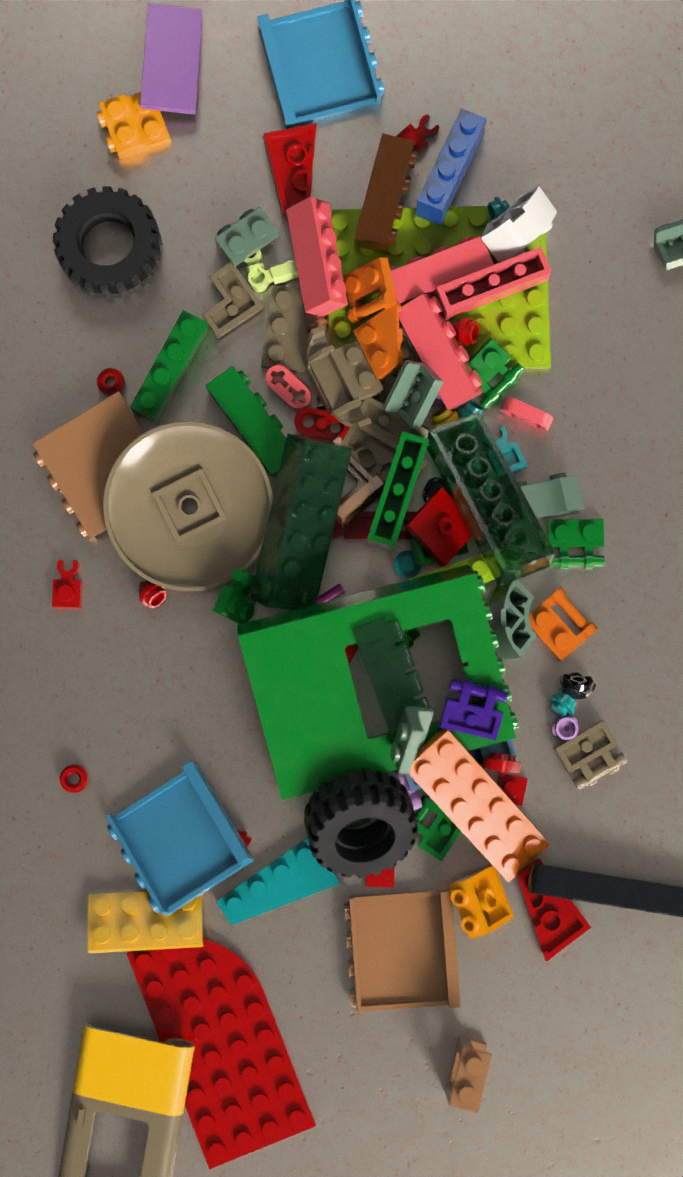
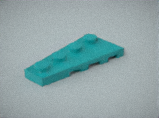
M307 837L219 898L216 903L230 924L234 925L341 884V882L334 873L327 870V867L324 868L317 863L316 858L311 853Z

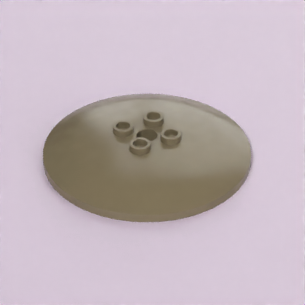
M181 421L161 425L149 430L135 439L121 453L107 479L103 499V513L107 532L114 548L134 572L149 582L167 589L202 591L231 581V572L234 569L246 570L259 556L270 534L274 515V499L271 483L264 466L245 442L229 431L215 425L195 421ZM193 498L196 500L198 509L195 513L190 514L183 510L182 502L184 499Z

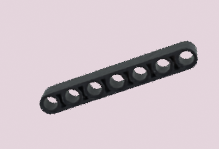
M530 864L527 893L683 917V887L541 864Z

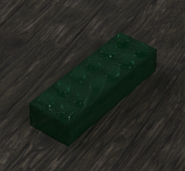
M477 412L429 430L427 450L497 585L500 587L548 568L553 560L555 551L481 413Z
M287 433L250 599L268 608L296 610L317 603L351 457V447L333 441Z

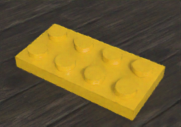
M148 891L89 894L88 952L105 953L203 947L202 895L167 916L160 912L156 913L148 901V898L151 897Z

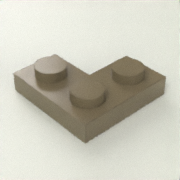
M231 262L209 276L224 300L204 312L202 316L219 339L262 310L263 305L237 267H234Z

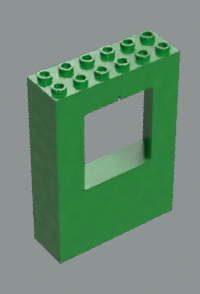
M467 564L237 625L238 639L282 800L318 791V787L326 781L328 783L331 781L332 776L347 774L349 770L355 769L356 772H360L363 769H372L375 773L378 770L385 773L397 770L390 754L397 731L375 737H368L365 731L345 653V647L355 643L447 619L451 620L461 662L468 663V665L462 666L465 679L472 680L473 684L485 687L488 684L497 686L498 690L508 692L506 703L495 701L493 709L502 710L504 713L496 741L447 730L466 751L516 738L514 729L519 728L515 712H512L510 705H508V702L512 701L508 685H505L504 679L501 678V675L505 674V668L502 658L498 657L494 649L499 647L495 630H492L488 624V620L492 619L489 604L485 603L484 598H482L481 593L485 592L483 578L478 574L477 570L474 571ZM470 695L471 703L483 706L484 698ZM440 719L431 721L423 746L443 729L439 726Z

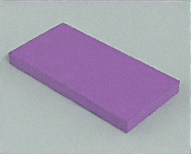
M148 3L140 109L195 115L202 9Z

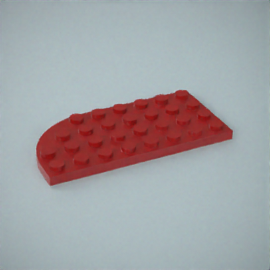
M203 939V947L141 950L127 953L159 1040L165 1042L171 1038H180L195 1044L185 1107L209 1170L316 1126L259 978L245 960L228 947L210 939Z

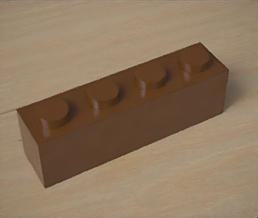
M382 133L355 234L354 246L387 254L389 245L394 246L398 229L393 227L396 219L401 220L405 205L400 203L402 193L408 194L411 178L407 177L409 168H415L418 152L414 151L415 141Z

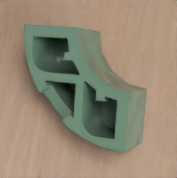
M564 472L549 476V481L528 485L527 481H521L511 484L510 490L501 492L507 524L525 523L546 516H558L584 509L585 505L578 476L566 477Z
M517 578L500 581L489 603L492 619L488 620V624L492 630H495L499 647H496V649L505 660L521 658L537 638L529 621V609L534 596Z

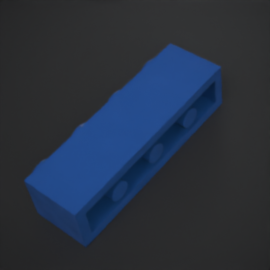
M461 108L417 199L416 216L440 226L442 225L484 136L487 118Z

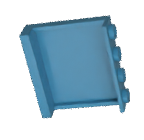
M346 0L269 20L268 14L257 16L259 32L286 129L380 105L381 95L385 94L381 77L376 78L374 69L377 68V61L374 52L369 53L367 43H370V35L367 26L362 27L360 18L363 17V10L360 1Z
M193 761L182 766L183 772L115 816L110 814L105 816L109 822V825H107L109 833L115 840L118 839L123 847L120 850L123 858L128 864L132 863L137 871L134 874L135 879L143 889L146 887L151 897L148 898L151 907L156 913L160 912L167 916L254 861L253 856L199 765Z

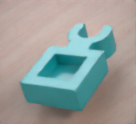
M504 426L500 427L499 430L502 436L500 439H494L490 432H487L486 435L487 443L495 448V450L490 451V457L501 479L526 469L528 465L517 442L514 441L508 444V432Z

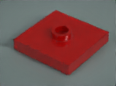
M443 487L437 489L404 526L440 567L446 566L479 528Z

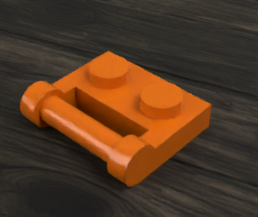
M379 257L343 276L350 305L348 318L353 324L364 321L366 316L380 309H389L396 305L397 298L388 258ZM381 291L379 298L365 305L363 304L364 299Z
M559 587L529 614L532 630L559 661H562L598 629L565 596L566 591L562 587ZM555 602L560 605L582 630L578 635H575L552 610L551 606Z

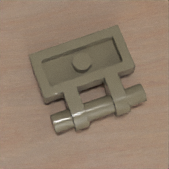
M604 720L554 748L568 773L578 768L581 771L582 775L573 780L578 790L587 785L591 787L597 783V779L609 772L611 774L619 770V766L627 762L622 752L614 757L610 754L609 750L616 747L618 743ZM601 756L604 763L591 770L587 763Z

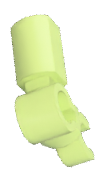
M261 250L256 252L255 257L247 258L243 261L248 266L246 272L249 285L253 291L258 293L266 291L272 283L277 285L299 278L295 259L270 266L269 270H265L264 264L260 263L262 254Z

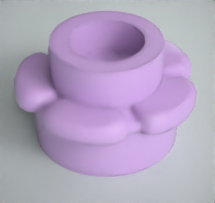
M567 715L565 717L559 716L556 719V723L552 725L553 735L557 736L560 742L565 743L579 735V723L574 717H568ZM565 726L569 728L567 732L563 730Z

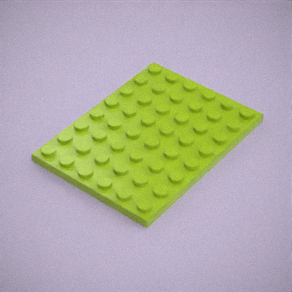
M487 206L450 207L441 226L416 216V208H404L401 220L396 219L393 227L398 229L394 246L389 245L387 254L354 246L355 234L362 209L331 210L333 229L336 234V245L341 260L342 276L379 257L388 258L390 267L396 266L400 268L407 265L406 262L414 257L422 256V258L433 255L432 252L442 246H448V248L459 245L458 242L465 237L474 236L475 239L482 236L487 224L492 221ZM546 233L539 235L526 246L524 253L542 247L547 259ZM488 249L493 264L499 263ZM548 281L446 320L452 326L464 317L472 318L473 321L478 322L479 336L476 343H470L468 346L461 345L468 353L469 359L492 337L511 354L512 358L505 364L510 370L517 362L525 369L551 368ZM381 291L364 299L363 304L365 305L379 298ZM346 292L348 305L329 314V346L333 345L335 349L358 341L353 331L383 311L384 308L366 316L364 321L353 324L348 318L350 305ZM399 320V327L404 328Z

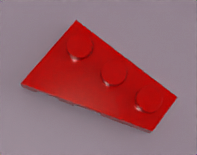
M317 123L263 134L282 215L287 214L286 209L311 196Z
M539 858L531 863L544 865ZM528 865L516 876L544 959L547 962L588 931L591 926L570 899L527 893L530 865Z

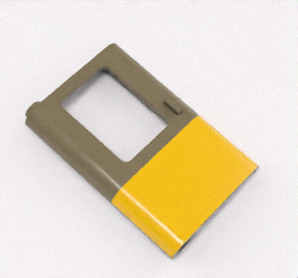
M84 1022L58 1177H85L96 1112H104L146 1122L149 1130L141 1177H172L195 1044L180 1038H171L161 1042L93 1027L90 1023Z

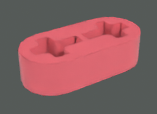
M279 363L272 365L266 373L267 384L290 406L301 409L309 404L312 397L311 389L292 370ZM282 370L285 373L283 379L288 385L286 386L281 381L273 382L274 375L272 371L278 373ZM291 386L298 392L301 389L305 391L304 398L306 400L304 402L302 400L297 402L293 400L295 394L289 389Z
M505 397L500 408L503 414L542 431H548L554 419L550 414L511 397Z

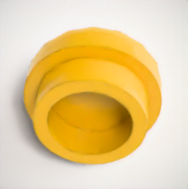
M444 406L431 415L433 420L432 426L439 432L454 435L458 426L459 415L456 410L447 409Z

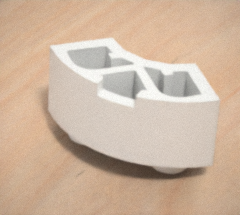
M537 186L518 196L505 212L489 222L481 239L500 263L523 254L526 246L539 235L549 231L553 226L552 220L556 216L557 211L542 189Z

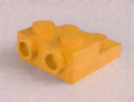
M141 92L128 97L124 93L99 102L101 110L96 112L102 128L107 126L110 136H107L106 140L111 153L117 151L120 160L171 142L161 112L140 109Z
M493 865L484 867L474 874L462 877L449 885L451 901L458 908L461 916V928L467 933L469 939L487 935L514 918L499 875Z

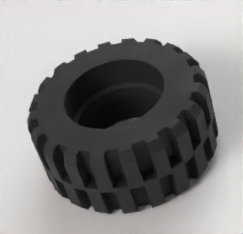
M103 186L102 192H96L94 187L88 189V195L81 197L80 194L73 197L74 204L71 207L66 204L61 210L63 217L57 218L55 222L57 232L53 233L54 252L64 273L75 286L80 287L82 292L88 295L95 293L97 298L105 299L106 295H111L113 299L121 298V293L128 292L129 295L135 293V287L138 285L144 287L149 282L148 276L150 274L155 275L158 269L157 261H161L162 239L152 211L147 205L142 203L141 198L135 194L129 196L128 191L122 188L114 192L111 186ZM108 221L119 222L128 226L133 233L134 244L130 253L123 260L112 265H97L86 258L82 246L86 235L93 227Z
M353 769L347 771V774L332 776L330 782H323L318 787V792H313L304 810V823L313 857L316 858L317 863L322 867H327L328 871L336 875L341 873L343 877L351 878L352 875H357L358 878H365L368 874L374 873L375 876L381 874L382 870L386 868L392 869L396 866L398 860L402 861L408 855V850L411 851L418 835L417 819L406 787L394 776L389 777L388 773L379 770L375 773L372 769H363L360 772H356ZM378 818L374 823L363 828L344 829L347 824L358 819Z

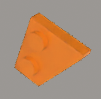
M396 303L395 306L389 309H384L353 331L376 379L382 380L403 366V351L401 349L403 331L399 329V312H402L400 303Z

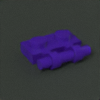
M451 678L449 690L459 692L458 700L446 697L439 726L496 741L504 713L502 710L493 709L495 701L506 703L508 692L498 690L497 686L489 684L487 687L473 684L472 680L465 678L462 681ZM470 695L484 698L483 706L469 703Z

